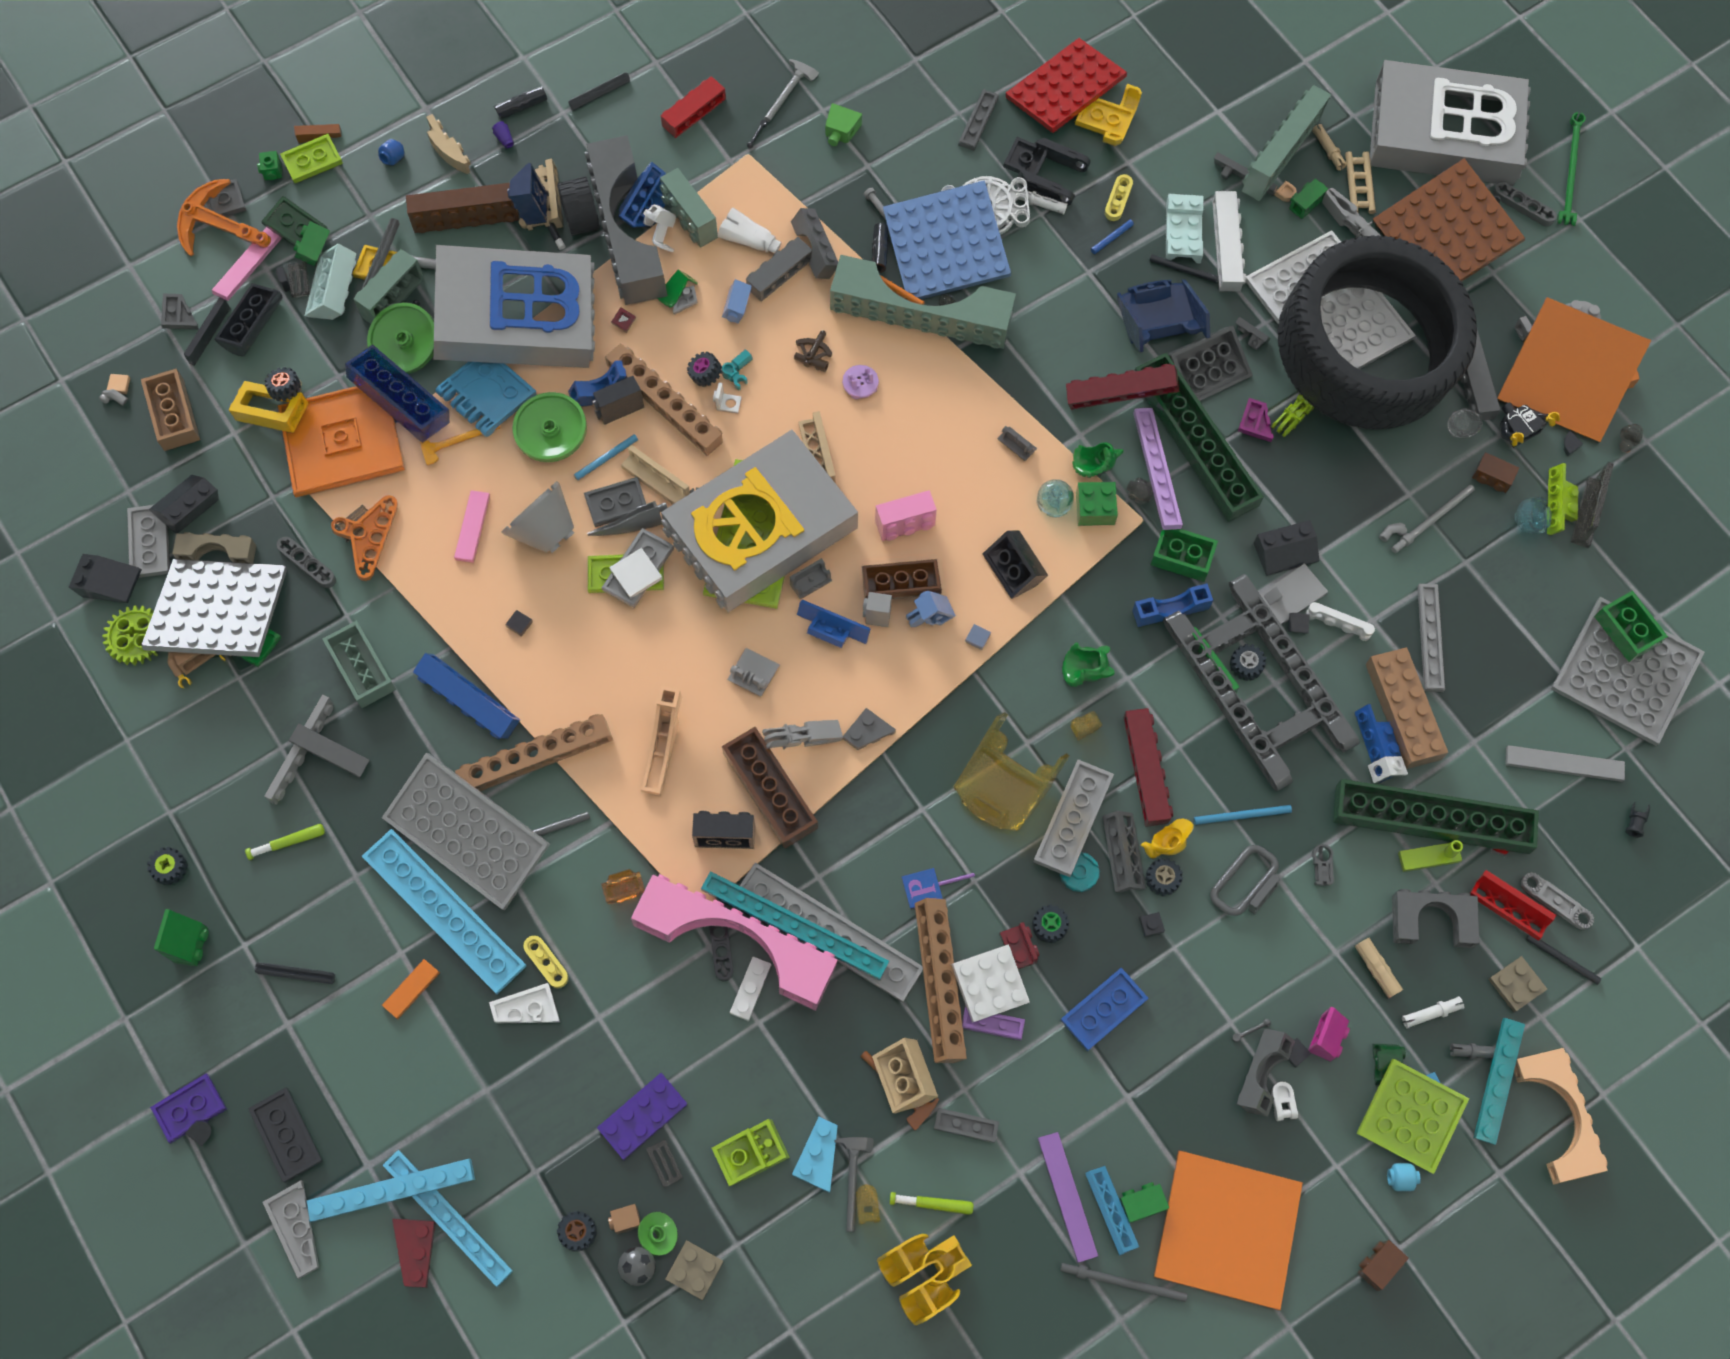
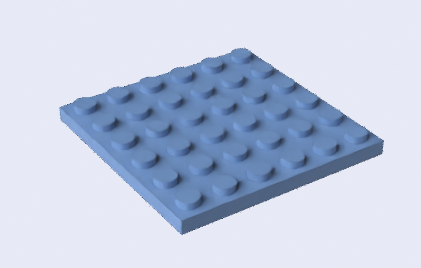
M985 180L883 207L904 290L917 298L925 299L1011 276Z

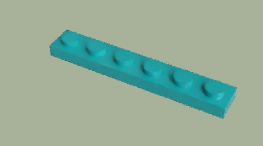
M1507 1018L1502 1019L1474 1139L1493 1145L1497 1143L1525 1028L1523 1023Z

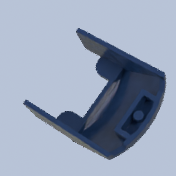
M1172 280L1148 282L1128 288V292L1123 295L1120 292L1117 294V301L1130 343H1134L1139 352H1144L1143 345L1147 344L1150 340L1186 332L1192 335L1202 332L1207 339L1211 338L1210 313L1186 280H1182V283H1172Z

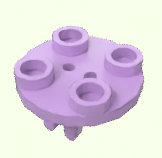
M856 365L845 372L842 383L844 390L853 399L857 400L874 394L878 390L879 379L877 373L872 368L866 365Z

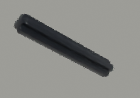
M624 72L568 101L569 106L574 110L630 82L628 73Z
M257 962L255 965V972L257 974L333 984L335 981V974L333 972Z

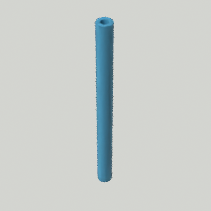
M1291 805L1198 816L1194 817V824L1291 813L1292 808Z

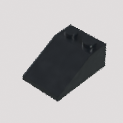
M82 554L69 588L83 598L128 603L142 569L98 555Z

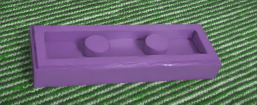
M967 1007L964 1009L962 1020L963 1029L1020 1041L1025 1019L1001 1014L972 1023Z

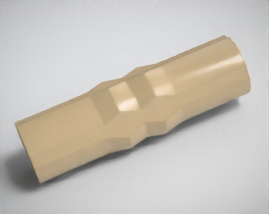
M1370 938L1355 945L1356 950L1388 999L1403 990Z

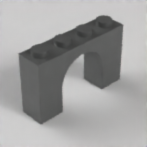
M1400 889L1392 896L1393 943L1414 944L1419 940L1418 916L1420 910L1425 907H1437L1445 911L1452 921L1454 947L1474 948L1480 944L1477 896H1471L1470 893L1451 895L1450 892L1433 894L1428 890H1421L1417 893L1411 892L1409 889Z

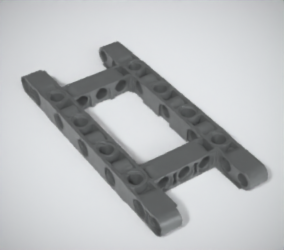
M1242 574L1230 581L1229 587L1232 591L1231 595L1244 613L1201 637L1186 615H1183L1179 610L1165 617L1163 622L1275 791H1279L1293 783L1290 770L1276 751L1277 749L1319 725L1324 729L1334 746L1343 753L1359 745L1360 741L1246 574ZM1256 614H1263L1265 618H1258ZM1254 632L1258 633L1308 707V709L1301 713H1295L1289 720L1283 723L1282 721L1279 722L1275 728L1268 732L1260 730L1253 719V714L1243 699L1238 697L1232 688V683L1222 668L1217 666L1219 669L1217 671L1212 660L1206 657V653L1211 657V650L1217 654ZM1192 633H1194V634L1196 635V637L1198 638V640H1195V639H1194V636H1193ZM1202 639H1205L1207 641V643L1210 645V648L1206 646ZM1199 643H1201L1205 651L1203 649L1201 654H1194L1192 650H1198L1200 647ZM1282 644L1286 649H1280L1278 645ZM1299 676H1305L1307 678V681L1301 680ZM1213 681H1219L1221 686L1214 685ZM1320 707H1326L1329 712H1323ZM1234 712L1241 713L1243 717H1236L1234 715ZM1255 744H1261L1264 749H1257Z

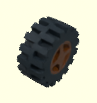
M574 1211L562 1217L561 1222L558 1224L557 1234L561 1244L568 1250L583 1251L593 1244L597 1229L589 1215L584 1212Z

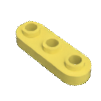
M1123 174L1116 178L1105 209V216L1108 220L1117 221L1123 214L1133 185V180L1128 175Z
M528 937L524 942V950L552 987H564L568 982L566 970L540 937ZM534 944L538 945L537 950L531 949ZM545 960H550L548 966L543 965ZM556 976H562L560 981H555Z

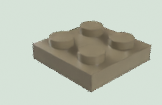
M1522 956L1488 979L1513 1012H1516L1547 990L1546 986Z
M686 1240L665 1280L704 1300L724 1261Z

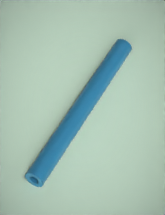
M633 434L576 472L574 477L577 480L581 479L638 441V438Z

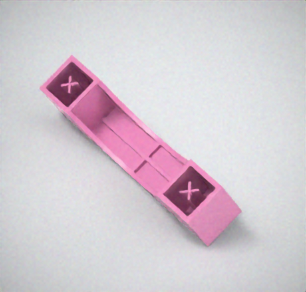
M659 874L658 877L652 875L631 917L634 927L669 943L681 934L700 927L721 926L738 930L754 939L768 953L778 975L779 994L816 1011L837 965V959H835L834 954L828 951L822 953L816 950V946L808 942L805 944L800 943L797 937L791 934L785 936L779 933L780 930L774 926L769 925L766 927L761 925V921L754 917L748 919L742 916L743 913L734 908L729 910L724 907L723 903L717 900L709 901L705 899L706 896L697 891L692 893L683 884L677 883L675 885L670 883V879Z

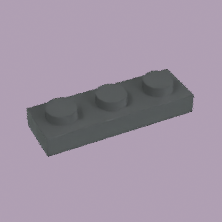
M938 1108L934 1130L995 1143L999 1121Z

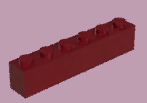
M1164 364L1159 368L1146 367L1136 372L1129 370L1124 374L1117 375L1111 373L1101 378L1095 376L1084 381L1073 380L1071 383H1066L1067 401L1070 409L1074 410L1179 392L1177 369L1175 365Z
M1149 708L1125 711L1123 719L1145 827L1169 824L1171 817H1173V809L1168 804L1169 789L1164 785L1166 776L1164 768L1161 769L1160 766L1162 756L1156 746L1158 736L1156 732H1153V714L1149 713Z

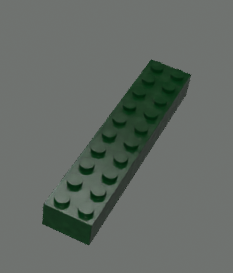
M1166 352L1135 367V372L1141 371L1146 367L1159 368L1164 364H1175ZM1177 369L1179 392L1145 398L1227 521L1230 522L1259 507L1264 496Z
M1341 779L1336 785L1333 823L1449 842L1458 840L1462 844L1531 854L1537 848L1539 810Z

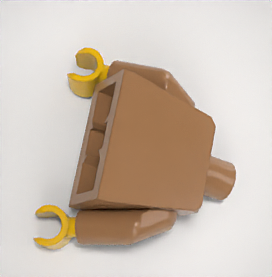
M168 652L167 663L175 677L179 678L178 685L184 688L182 685L184 679L188 681L189 685L192 682L190 678L184 677L183 673L185 675L189 674L216 654ZM219 655V657H220V659H221L222 661H226V659H225L224 657H222L221 655Z

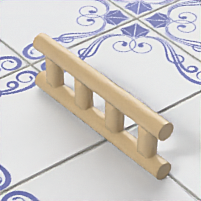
M1346 152L1350 202L1357 207V212L1358 208H1368L1369 214H1374L1376 208L1369 152H1363V157H1353L1352 152ZM1353 164H1363L1364 172H1354ZM1355 179H1365L1366 186H1356ZM1357 193H1367V201H1357Z

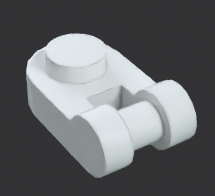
M1278 1082L1271 1090V1095L1274 1097L1273 1105L1276 1121H1283L1284 1118L1289 1117L1290 1119H1297L1298 1111L1291 1085L1286 1082ZM1288 1103L1289 1108L1283 1110L1282 1104Z

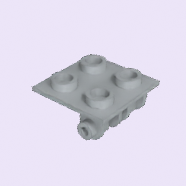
M746 648L736 666L733 665L731 667V674L727 680L761 697L780 664Z

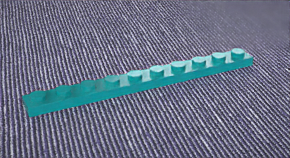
M711 871L701 887V891L787 934H791L805 943L813 944L817 947L816 949L822 952L828 951L834 954L836 959L878 980H881L889 964V960Z

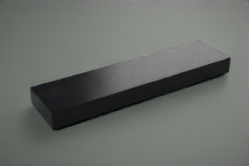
M218 298L184 352V356L189 364L196 365L231 309L225 299Z

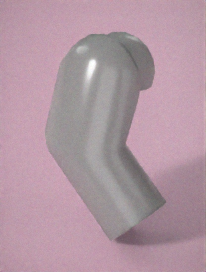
M114 389L104 390L99 397L103 403L115 400L122 406L128 400V398Z
M1401 522L1390 524L1380 534L1379 538L1387 542L1394 533H1398L1400 536L1405 535L1407 528Z

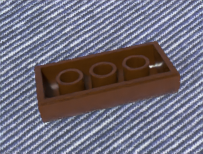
M937 559L862 566L864 597L867 599L869 592L892 595V599L919 597L925 591H931L940 595L942 593Z

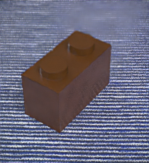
M1485 452L1472 478L1481 484L1493 487L1496 491L1507 493L1517 475L1519 467Z
M1390 1240L1379 1241L1372 1249L1374 1254L1370 1258L1368 1256L1365 1257L1359 1264L1361 1269L1357 1273L1376 1291L1383 1290L1409 1259Z

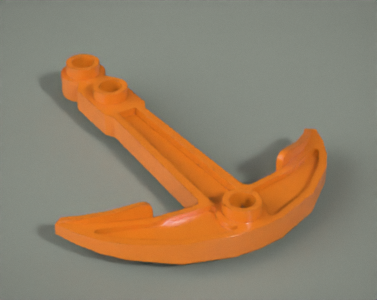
M229 179L210 181L195 189L184 201L179 211L177 230L180 243L190 256L194 255L193 244L195 234L192 233L196 221L234 234L240 239L257 244L262 248L270 245L271 238L265 232H260L258 229L244 223L239 224L204 207L210 196L215 198L226 186L231 184Z

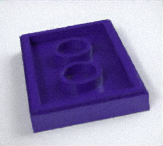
M207 1073L150 1107L170 1144L186 1135L185 1132L195 1121H209L227 1110Z

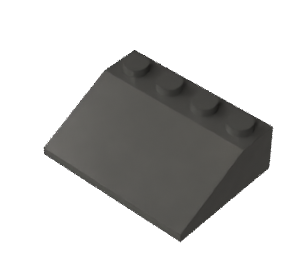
M1233 326L1224 327L1211 333V338L1203 337L1168 353L1199 401L1253 376Z

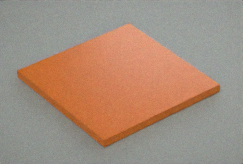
M1546 297L1497 399L1506 403L1511 402L1513 406L1518 408L1527 405L1545 414L1558 412L1560 421H1555L1556 424L1601 442L1651 340Z
M385 379L306 398L309 404L294 433L282 431L295 498L405 470ZM289 403L278 405L279 413H284Z
M1178 1151L1168 1201L1169 1209L1166 1211L1154 1278L1281 1310L1303 1182Z

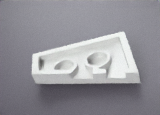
M549 983L489 1002L495 1023H561Z

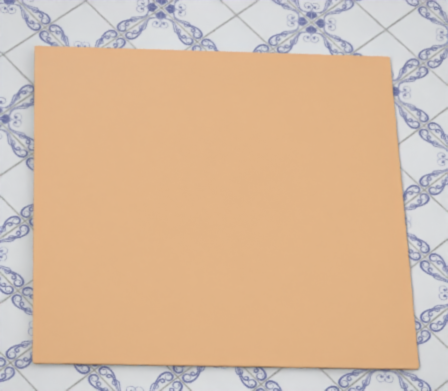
M749 154L745 155L697 192L716 217L717 231H719L722 222L727 219L731 208H735L753 222L769 230L776 237V240L782 242L778 251H781L789 241L797 237L812 249L809 238L807 236H797L791 224V220L799 209L807 207ZM677 217L674 226L667 228L663 241L664 244L674 249L673 252L661 249L653 244L652 239L657 223L639 236L636 241L657 247L665 284L678 269L698 282V284L688 281L685 286L695 287L697 304L677 314H673V307L664 305L658 299L625 305L624 298L620 299L611 259H609L593 273V309L595 310L593 341H595V350L593 352V361L589 362V368L524 364L506 365L534 388L537 395L556 392L569 396L568 390L574 381H590L600 378L607 373L609 367L606 364L605 356L621 343L625 347H629L638 359H643L650 370L654 369L658 373L659 378L663 381L666 380L675 392L681 393L688 404H693L700 415L703 414L709 419L710 424L717 426L722 431L723 443L711 454L706 456L643 399V409L604 425L602 419L598 420L593 405L581 406L587 421L585 439L577 451L560 461H536L520 450L514 439L512 429L516 411L499 425L500 429L495 430L490 436L485 437L482 434L442 448L435 452L439 460L431 465H427L420 444V435H423V438L429 440L430 443L440 442L476 429L475 425L483 418L481 415L477 421L470 423L468 418L465 419L459 414L456 408L450 405L451 401L458 395L457 393L449 401H445L443 397L434 393L395 423L405 470L309 495L332 520L337 517H343L353 521L361 518L384 496L391 495L397 499L398 508L376 566L377 569L499 701L520 719L519 722L534 738L540 735H549L558 728L565 729L570 727V724L576 721L583 722L592 715L603 714L613 741L568 757L557 763L660 875L669 878L670 883L685 885L688 887L687 890L692 893L697 891L706 896L705 899L713 902V900L718 899L701 891V887L710 871L736 884L751 870L755 863L759 864L781 844L725 758L722 751L723 745L753 727L757 728L764 739L765 736L762 733L764 729L783 727L785 724L802 727L808 721L838 720L842 735H844L866 708L895 728L896 732L893 735H887L881 738L880 741L870 743L860 750L855 749L843 739L839 742L805 747L804 742H802L799 746L786 747L784 750L783 747L770 748L814 815L1143 523V518L1116 494L1118 517L1115 525L1078 526L1076 504L1078 482L1103 481L1096 475L1091 478L1078 475L1073 469V453L946 336L943 337L931 332L925 333L913 328L907 329L900 325H890L886 322L872 321L868 318L854 317L851 314L837 313L830 310V289L835 273L830 279L815 278L808 263L762 302L750 292L744 315L739 323L730 322L723 318L722 314L729 289L734 280L746 283L747 276L759 269L763 262L769 261L774 253L756 250L721 238H717L700 248L697 243L691 240L690 233L682 228ZM820 220L838 262L840 255L862 259ZM552 303L532 319L535 321H560L565 316V309L557 303ZM620 307L636 316L627 333L611 323ZM821 330L826 331L823 343L827 344L833 354L831 357L826 355L820 358L829 362L826 372L816 370L815 366L812 365L806 367L803 365V362L794 359L796 352L803 354L801 347L796 345L797 339H816ZM804 345L807 352L810 351L812 345ZM819 348L816 355L823 353L824 350ZM745 349L753 358L752 361L738 371L739 375H744L748 380L747 384L743 381L738 382L741 385L740 390L735 388L734 382L725 379L722 374H719L720 378H716L715 383L712 382L710 386L706 384V387H702V385L698 386L687 373L688 363L692 361L691 358H695V355H700L701 352L706 353L707 351L712 353L721 365L727 362L731 363V360ZM866 365L877 373L879 379L878 390L869 397L856 400L844 390L842 383L843 375L852 366ZM719 383H723L724 394L741 396L738 413L716 409L713 395L714 391H717ZM730 399L726 401V406L729 408L736 405L735 400ZM820 411L836 476V485L858 511V528L785 575L778 609L742 603L730 612H727L725 608L721 609L716 602L717 598L703 595L704 580L698 579L694 572L695 568L686 563L685 555L682 551L678 552L675 547L664 563V590L645 591L635 608L608 593H588V556L623 555L640 532L639 530L605 536H588L587 534L602 526H594L584 493L635 478L621 467V464L629 456V447L579 480L574 477L576 472L635 434L638 441L633 443L632 446L689 486V490L694 488L695 491L696 488L702 487L732 468L735 459H746L790 430H793L803 442L798 421L813 419V412ZM814 425L803 426L804 431L812 434L815 430ZM1005 426H1010L1037 448L1026 461L997 439L1003 433L1002 429ZM811 440L808 447L815 450L818 447V443ZM815 455L816 460L821 464L822 459ZM556 481L560 483L574 525L572 529L574 534L567 540L563 538L558 542L560 546L553 553L550 551L546 553L502 534L501 531L507 526L511 528L510 523L547 489L552 491L551 486ZM639 481L646 504L656 501L657 505L665 502L667 507L673 505ZM471 490L490 494L474 563L458 561L454 558ZM930 490L937 509L935 526L929 530L915 531L911 535L898 536L891 541H882L875 523L876 505ZM391 501L386 504V513H388L389 507L393 506ZM724 503L716 511L714 519H721ZM381 517L377 522L380 525H386L388 519ZM337 523L341 530L345 529L346 525L344 523ZM662 524L645 529L673 545V539L671 537L668 538L663 532L662 528L664 526ZM713 527L715 536H717L719 527ZM356 528L353 534L355 536H362L364 530ZM1020 530L1048 573V576L1036 587L1011 599L982 553L1006 531ZM374 534L371 539L374 542H380L382 536ZM373 550L367 551L365 556L373 559L376 556V552ZM822 558L825 562L826 570H830L832 582L799 599L790 586V576ZM937 559L942 588L941 595L947 596L956 615L942 625H930L924 622L918 627H910L906 615L917 608L914 600L919 598L910 597L892 599L888 627L866 624V617H863L865 597L862 566ZM805 600L869 627L871 630L867 643L864 644L848 637L842 648L807 634L808 627L812 621L797 615L800 601ZM516 610L533 621L522 636L505 625ZM974 624L991 632L982 650L965 642ZM746 648L780 664L761 697L727 680L731 674V667L733 665L736 666ZM661 686L680 689L682 700L677 715L679 726L661 796L641 792V786L652 740L656 703ZM588 729L585 732V736L591 735L593 729ZM575 736L568 737L566 742H573ZM550 744L548 750H553L557 744ZM709 811L710 814H718V812L726 811L730 812V814L748 812L750 815H754V849L695 847L692 838L693 813Z

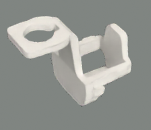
M654 204L644 211L645 218L643 223L647 226H652L654 222H657L652 239L653 244L661 249L673 252L674 249L664 244L663 241L667 228L674 226L676 215Z

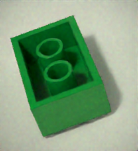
M1162 528L1150 565L1204 582L1209 572L1218 540L1183 529L1163 530Z
M1633 590L1606 605L1594 616L1628 662L1657 647L1668 637Z

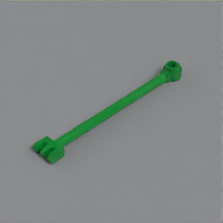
M1575 112L1570 119L1573 135L1564 211H1559L1557 215V223L1561 224L1564 218V225H1568L1569 220H1571V226H1575L1577 221V213H1572L1571 210L1580 128L1586 120L1585 115L1580 113L1576 121L1578 112Z

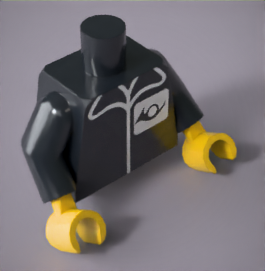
M1509 402L1501 408L1506 414L1500 423L1501 437L1509 441L1511 446L1515 448L1540 434L1546 427V423H1549L1550 426H1555V421H1560V415L1558 412L1550 414L1541 413L1527 405L1516 409Z

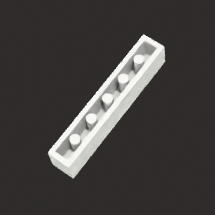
M1215 191L1212 203L1219 291H1241L1243 284L1246 283V274H1243L1245 259L1242 258L1244 245L1240 241L1242 238V228H1239L1241 213H1238L1240 199L1237 198L1236 191Z

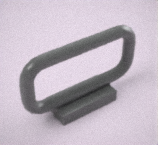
M1251 845L1245 848L1210 892L1212 903L1230 916L1241 915L1248 907L1250 912L1256 914L1279 886L1280 878L1275 875L1279 869L1277 858L1259 845ZM1258 853L1271 863L1270 869L1237 908L1228 906L1219 899L1218 893L1249 855Z

